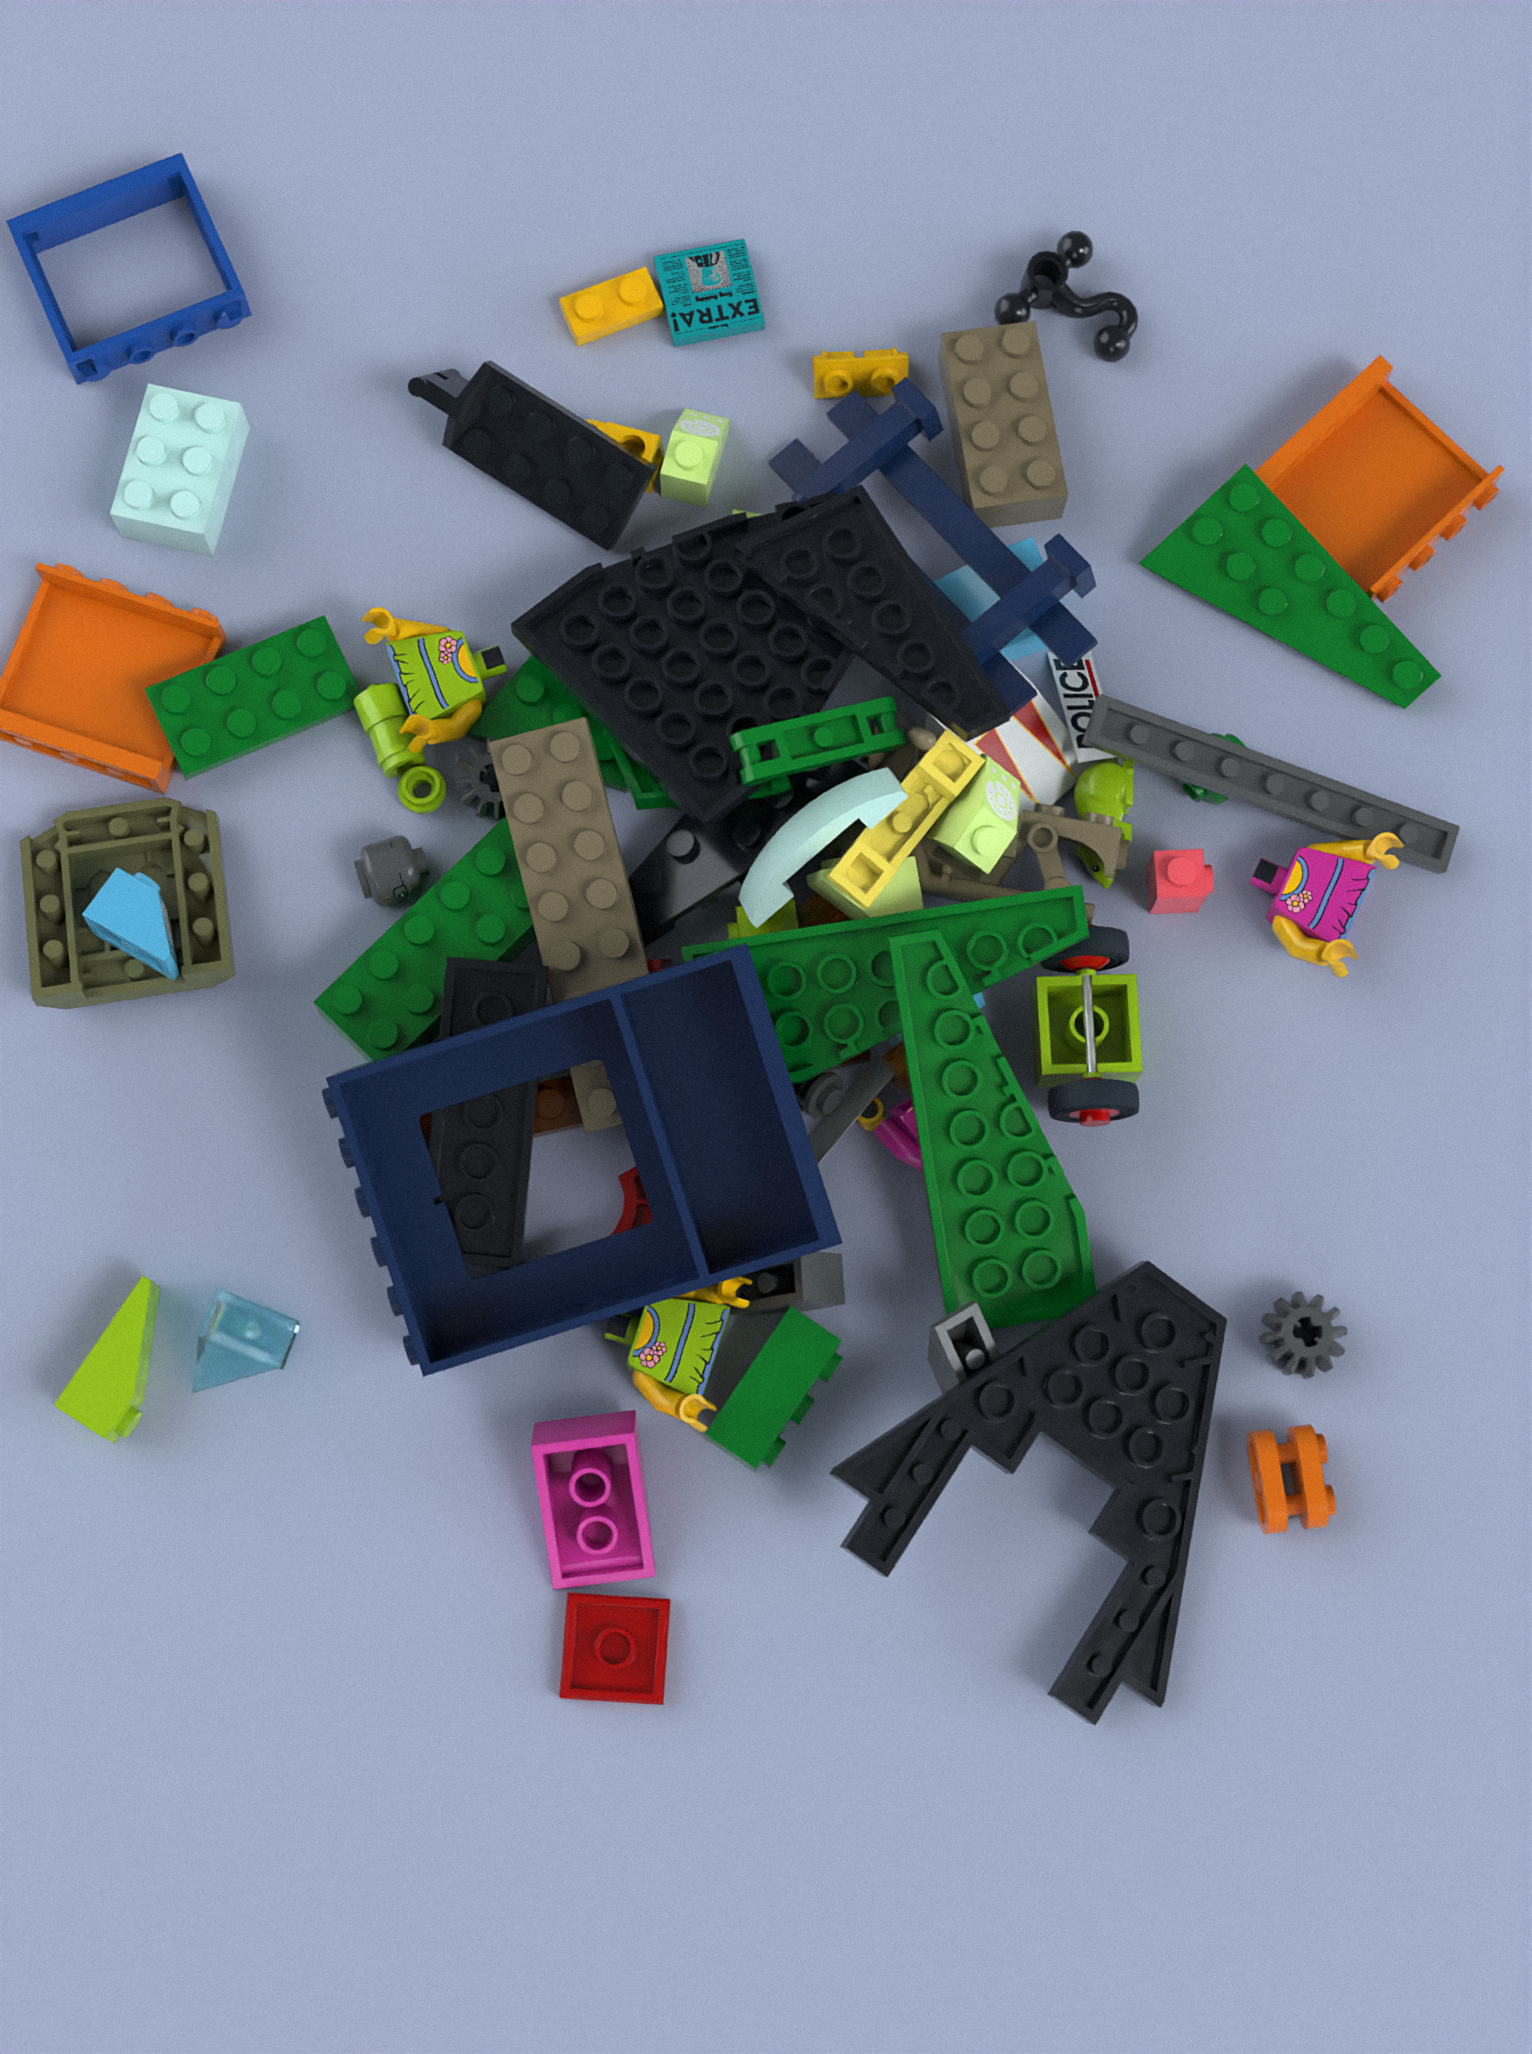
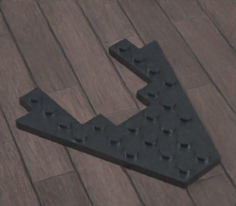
M1140 1261L833 1467L829 1475L868 1502L840 1547L880 1576L888 1577L970 1448L1004 1473L1014 1474L1039 1434L1114 1489L1088 1533L1128 1562L1047 1695L1092 1725L1097 1724L1120 1684L1126 1686L1152 1706L1161 1708L1165 1702L1227 1319L1151 1262Z

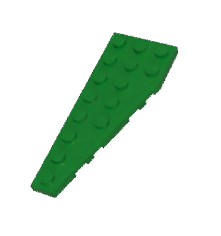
M1074 885L683 946L682 954L683 962L747 942L791 1082L795 1084L805 1082L901 1033L887 946V935L937 927L961 970L972 996L1089 938L1090 935L1082 885Z
M934 927L887 935V946L944 1314L947 1316L974 1300L978 1303L989 1330L1057 1318L1096 1292L1085 1212L1077 1196L1074 1194L1056 1155L1044 1136L1040 1124L1005 1056L1002 1054L984 1015L972 996L967 982L940 930Z

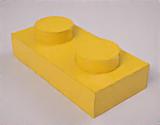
M646 266L559 298L560 308L577 347L664 315V306Z

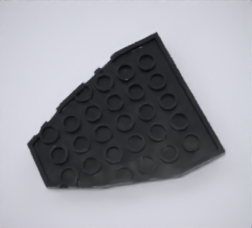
M834 492L813 496L806 502L797 503L791 501L775 505V512L747 518L746 512L729 515L672 536L671 544L646 552L644 547L629 552V559L603 568L601 562L588 566L511 623L512 634L703 832L707 831L770 781L768 780L753 786L743 785L739 772L743 769L739 753H733L729 737L743 730L819 713L856 657L852 650L733 556L734 544L837 496ZM769 744L758 747L762 761L774 759Z

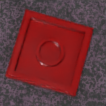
M567 1592L559 1698L664 1705L671 1599Z

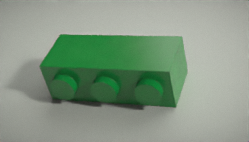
M790 1306L705 1432V1439L755 1473L762 1463L771 1468L787 1444L786 1441L780 1438V1435L790 1420L797 1425L801 1423L815 1402V1399L809 1396L808 1393L818 1378L827 1383L844 1357L836 1353L842 1340Z

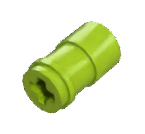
M374 683L369 685L365 691L354 699V706L366 735L371 739L377 754L376 761L379 768L383 770L386 777H400L408 769L425 764V750L423 748L418 753H412L408 746L416 735L412 733H399L403 724L411 716L399 686L395 683L380 685Z

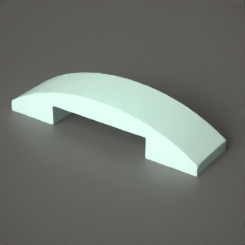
M888 767L856 776L826 791L791 817L768 841L751 866L738 896L750 922L756 928L794 897L786 880L856 819L859 818L871 830L908 798L898 779Z

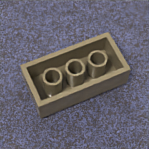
M1035 321L942 333L937 359L963 502L988 528L1062 518L1068 492Z

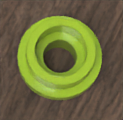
M419 765L408 769L401 776L397 791L399 799L406 809L417 814H427L437 810L443 804L447 794V787L439 771L430 766ZM424 784L432 788L431 793L427 797L419 798L414 795V790L419 785Z

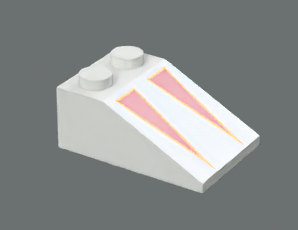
M1015 667L1033 686L1038 695L1010 717L1008 722L968 742H963L978 755L983 753L989 756L1021 782L1019 815L1023 810L1034 812L1036 803L1054 806L1076 785L1080 774L1092 765L1093 762L1078 763L1069 730L1033 683ZM928 712L925 729L931 731L937 740L947 727Z

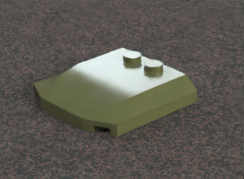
M166 797L68 811L53 820L55 826L34 839H31L28 835L20 840L31 995L36 1006L73 1009L211 988L236 976L220 821L215 811L206 809V813L183 807L180 801ZM117 867L132 876L136 872H140L155 881L161 888L159 893L168 910L180 971L175 981L93 935L82 915Z

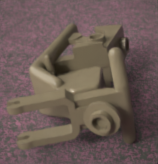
M877 726L875 728L874 735L879 734ZM911 727L906 734L907 746L889 753H877L860 757V763L868 764L869 772L888 767L894 773L899 783H901L918 763L919 753L924 756L928 750L935 746L936 737L931 731L922 727ZM1036 803L1034 812L1023 810L1018 815L1017 833L989 874L961 863L926 836L927 833L907 857L915 856L921 891L935 897L972 902L1029 893L1028 891L1000 886L1014 863L1017 862L1027 843H1029L1034 853L1037 854L1046 883L1043 890L1072 886L1067 880L1058 851L1060 840L1084 846L1096 854L1104 865L1105 877L1107 879H1113L1115 868L1125 870L1130 841L1121 839L1122 828L1113 826L1114 817L1085 812L1082 821L1064 817L1065 808ZM859 818L823 848L825 860L828 858H841L866 827ZM1085 902L1088 924H1092L1095 904Z

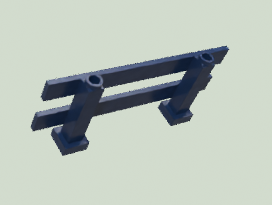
M907 377L903 378L891 389L896 402L881 415L856 390H853L826 413L827 418L849 440L848 443L821 464L796 438L768 463L793 490L795 494L791 498L797 503L806 502L813 496L826 493L842 494L859 485L876 469L1000 598L976 620L971 622L913 561L1010 709V717H1012L1038 694L1033 686L999 652L1004 646L1028 627L1069 669L1098 644L1097 639L1059 601L1072 589L1083 598L1097 586L1091 565L1060 533L1044 545L1048 559L1033 572L1010 551L907 444L919 433L930 442L944 430L936 407Z

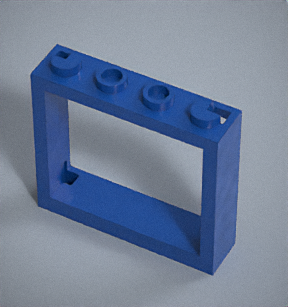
M182 152L6 220L77 385L86 381L95 382L102 380L113 370L129 364L145 363L152 359L156 353L174 346L183 347L190 345L201 335L217 329L233 328L244 318L252 316L243 288ZM184 196L226 292L78 350L37 254Z

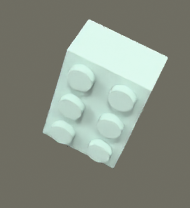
M148 383L110 512V516L121 537L214 556L250 429L241 403Z

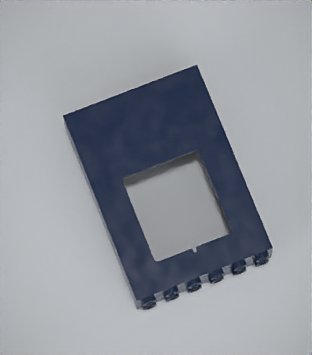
M747 942L339 1071L326 1077L329 1087L322 1089L327 1112L331 1119L339 1117L345 1137L338 1139L343 1161L348 1169L355 1167L361 1187L354 1189L359 1210L363 1218L371 1216L377 1236L371 1238V1246L379 1267L387 1266L393 1285L387 1287V1295L392 1311L396 1317L403 1315L409 1335L403 1336V1344L411 1366L419 1364L423 1377L842 1244V1239ZM600 1060L604 1064L651 1210L652 1220L647 1224L477 1278L472 1277L468 1272L446 1201L436 1204L434 1200L435 1197L443 1195L420 1124L421 1116L583 1063Z

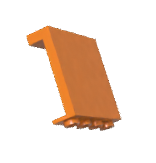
M1379 355L1254 473L1373 602L1378 599L1383 604L1403 584L1399 579L1403 573L1409 568L1415 573L1419 571L1436 552L1431 547L1441 537L1448 542L1465 526L1468 520L1463 516L1473 507L1481 511L1494 499L1500 491L1495 484L1505 469L1498 465L1490 474L1486 472L1387 381L1394 367Z
M38 562L35 569L42 581L0 678V740L164 795L177 761L144 689L220 658L227 637L220 622H218V618L210 612L199 608H191L190 612L173 607L172 602L154 593H146L145 597L130 593L124 585L108 578H101L100 582L85 578L79 570L66 564L56 563L55 567H51Z

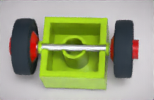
M1088 924L1089 938L1040 962L1041 966L1047 970L1075 973V976L1036 977L1030 990L1035 1084L1036 1087H1053L1048 1091V1111L1050 1117L1058 1121L1080 1123L1081 1126L1095 1127L1108 1125L1110 1121L1128 1118L1139 1112V1091L1135 1083L1143 1072L1136 974L1096 975L1097 971L1112 969L1128 962L1130 951L1127 933L1117 928Z

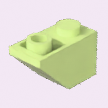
M915 856L907 857L903 861L896 874L866 910L826 878L841 858L821 861L822 870L806 875L807 885L852 920L924 909Z

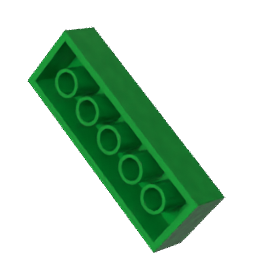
M505 816L313 1001L321 1017L368 1062L430 1043L440 1035L447 956L514 962L537 940L507 817Z

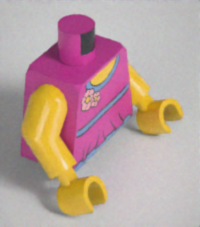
M1390 832L1377 835L1373 841L1339 840L1310 844L1307 848L1299 847L1287 868L1261 857L1249 884L1275 895L1265 918L1272 924L1273 932L1288 954L1295 959L1319 966L1329 964L1333 974L1343 978L1349 972L1345 964L1339 960L1343 957H1351L1354 960L1359 958L1353 945L1346 938L1377 867L1370 864L1377 860L1384 868L1389 870L1395 869L1400 861L1394 855L1384 854L1391 847L1402 848L1404 845L1396 835Z

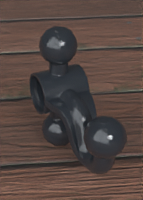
M1070 231L1063 235L1057 244V253L1043 251L1034 255L1026 267L1020 282L1019 292L1007 293L1000 297L994 308L995 319L999 325L1028 322L1031 314L1030 307L1042 310L1053 306L1071 318H1087L1105 311H1114L1120 319L1118 325H1107L1100 329L1094 337V351L1105 362H1117L1127 355L1130 349V338L1137 329L1138 314L1131 300L1121 293L1109 291L1084 299L1078 297L1066 284L1069 273L1068 269L1080 268L1086 265L1093 256L1092 241L1088 235L1081 231ZM1034 276H1046L1053 282V285H1041Z

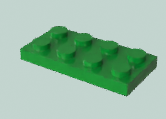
M325 615L144 689L185 780L356 709L353 703L354 699L361 693Z

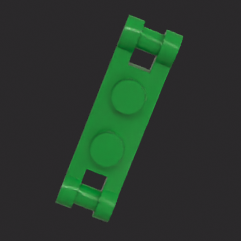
M887 696L743 730L731 735L729 740L733 753H739L743 769L739 771L743 785L753 786L770 779L872 754L889 753L907 746L908 741L904 729H898L894 714L898 711L894 697ZM868 720L875 721L879 734L872 735ZM769 744L774 759L762 761L758 747Z

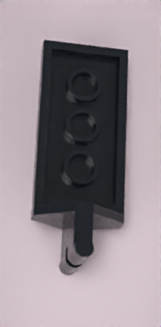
M491 360L484 362L470 381L460 376L457 370L447 369L414 377L408 383V390L411 395L421 397L448 415L442 443L444 447L606 551L614 549L656 472L657 466Z

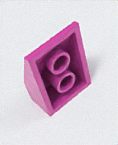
M636 1410L534 1423L531 1450L553 1590L656 1577L644 1464Z

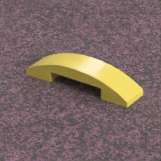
M947 728L936 740L935 746L925 753L900 783L908 798L871 830L866 826L826 878L864 910L868 909L896 874L899 866L947 806L960 794L985 760Z

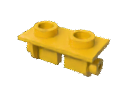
M891 347L890 350L863 351V357L859 358L854 357V351L827 352L826 350H821V355L812 356L814 399L845 398L853 390H856L861 397L892 396L891 389L903 378H908L909 356L906 355V351L897 352V347Z

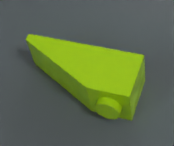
M143 1275L53 1405L112 1443H115L119 1436L126 1438L136 1427L142 1416V1412L138 1408L145 1397L160 1295V1287Z

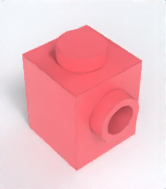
M1203 849L1154 851L1145 867L1149 914L1198 912L1207 894H1212L1213 869L1211 864L1204 865Z

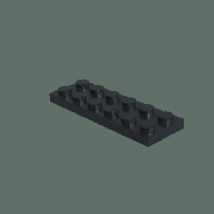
M447 956L439 1040L546 1006L549 966ZM539 1078L451 1105L432 1113L429 1152L443 1195L435 1197L434 1200L436 1204L446 1201L466 1264L509 1268L522 1263Z

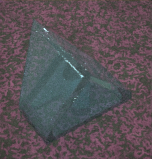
M216 1288L198 1335L192 1393L277 1368L283 1370L301 1322L229 1291Z

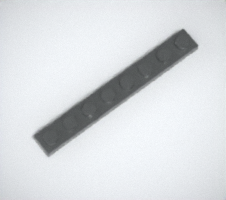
M1103 694L1096 697L1082 741L1084 745L1344 840L1373 841L1381 833H1393L1404 846L1402 848L1391 847L1385 852V855H1394L1398 860L1437 874L1447 871L1460 829L1458 825Z

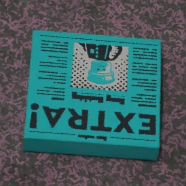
M745 238L654 256V267L673 347L765 329V320Z

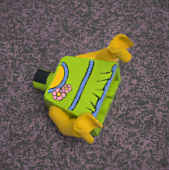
M374 607L369 610L361 620L364 623H373L377 628L370 629L364 635L366 642L372 645L377 644L385 636L388 641H391L385 643L386 651L411 715L403 724L399 733H412L416 735L408 746L409 750L412 753H418L424 748L426 743L439 744L461 740L479 719L482 709L488 705L482 681L508 672L498 644L471 654L463 631H452L449 627L392 617L390 612L382 607Z
M743 1276L644 1307L641 1317L628 1313L610 1317L604 1338L632 1346L627 1361V1368L633 1372L632 1380L634 1386L651 1406L659 1412L683 1420L699 1432H704L707 1429L705 1425L697 1421L699 1412L705 1408H710L713 1411L717 1410V1407L705 1399L704 1396L730 1315V1307L721 1304L727 1303L741 1309L749 1306L750 1301L736 1298V1291L740 1285L752 1284L750 1279Z

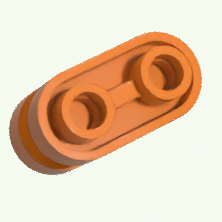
M1311 1424L1290 1426L1287 1430V1443L1277 1444L1271 1429L1248 1432V1461L1257 1517L1262 1532L1264 1534L1286 1532L1288 1516L1299 1515L1304 1529L1326 1527L1329 1516L1336 1514V1501L1332 1486L1330 1484L1325 1485L1322 1464H1326L1328 1460L1324 1435L1322 1433L1316 1434ZM1290 1463L1294 1494L1285 1495L1280 1464Z

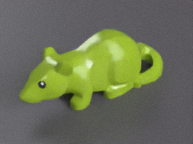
M1118 757L1100 759L1087 767L1076 781L1074 804L1077 814L1082 821L1085 812L1114 817L1113 826L1122 828L1121 839L1129 840L1131 843L1132 824L1122 822L1123 815H1128V807L1132 808L1134 763L1123 759V765L1120 766ZM1077 845L1074 850L1075 855L1082 859L1088 872L1104 889L1109 888L1113 883L1114 877L1113 879H1107L1105 877L1104 865L1098 856L1084 846Z

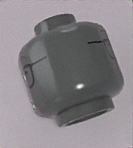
M402 835L364 846L360 854L361 860L354 861L365 899L373 897L374 901L381 906H387L419 896L423 890L421 877L430 875L422 847L412 849L409 840Z

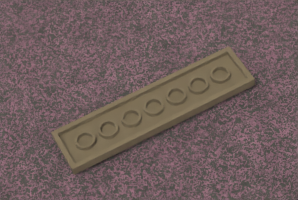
M582 717L488 742L543 965L549 966L548 985L553 1003L650 973L651 970L649 969L648 958L588 719ZM593 1060L569 1068L585 1133L623 1124L604 1064L600 1060Z

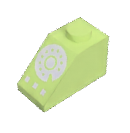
M687 408L684 409L672 430L660 471L661 497L707 508L730 427V419Z
M982 753L980 756L985 760L983 765L960 794L947 806L926 836L961 863L989 874L1017 833L1021 782L989 756Z

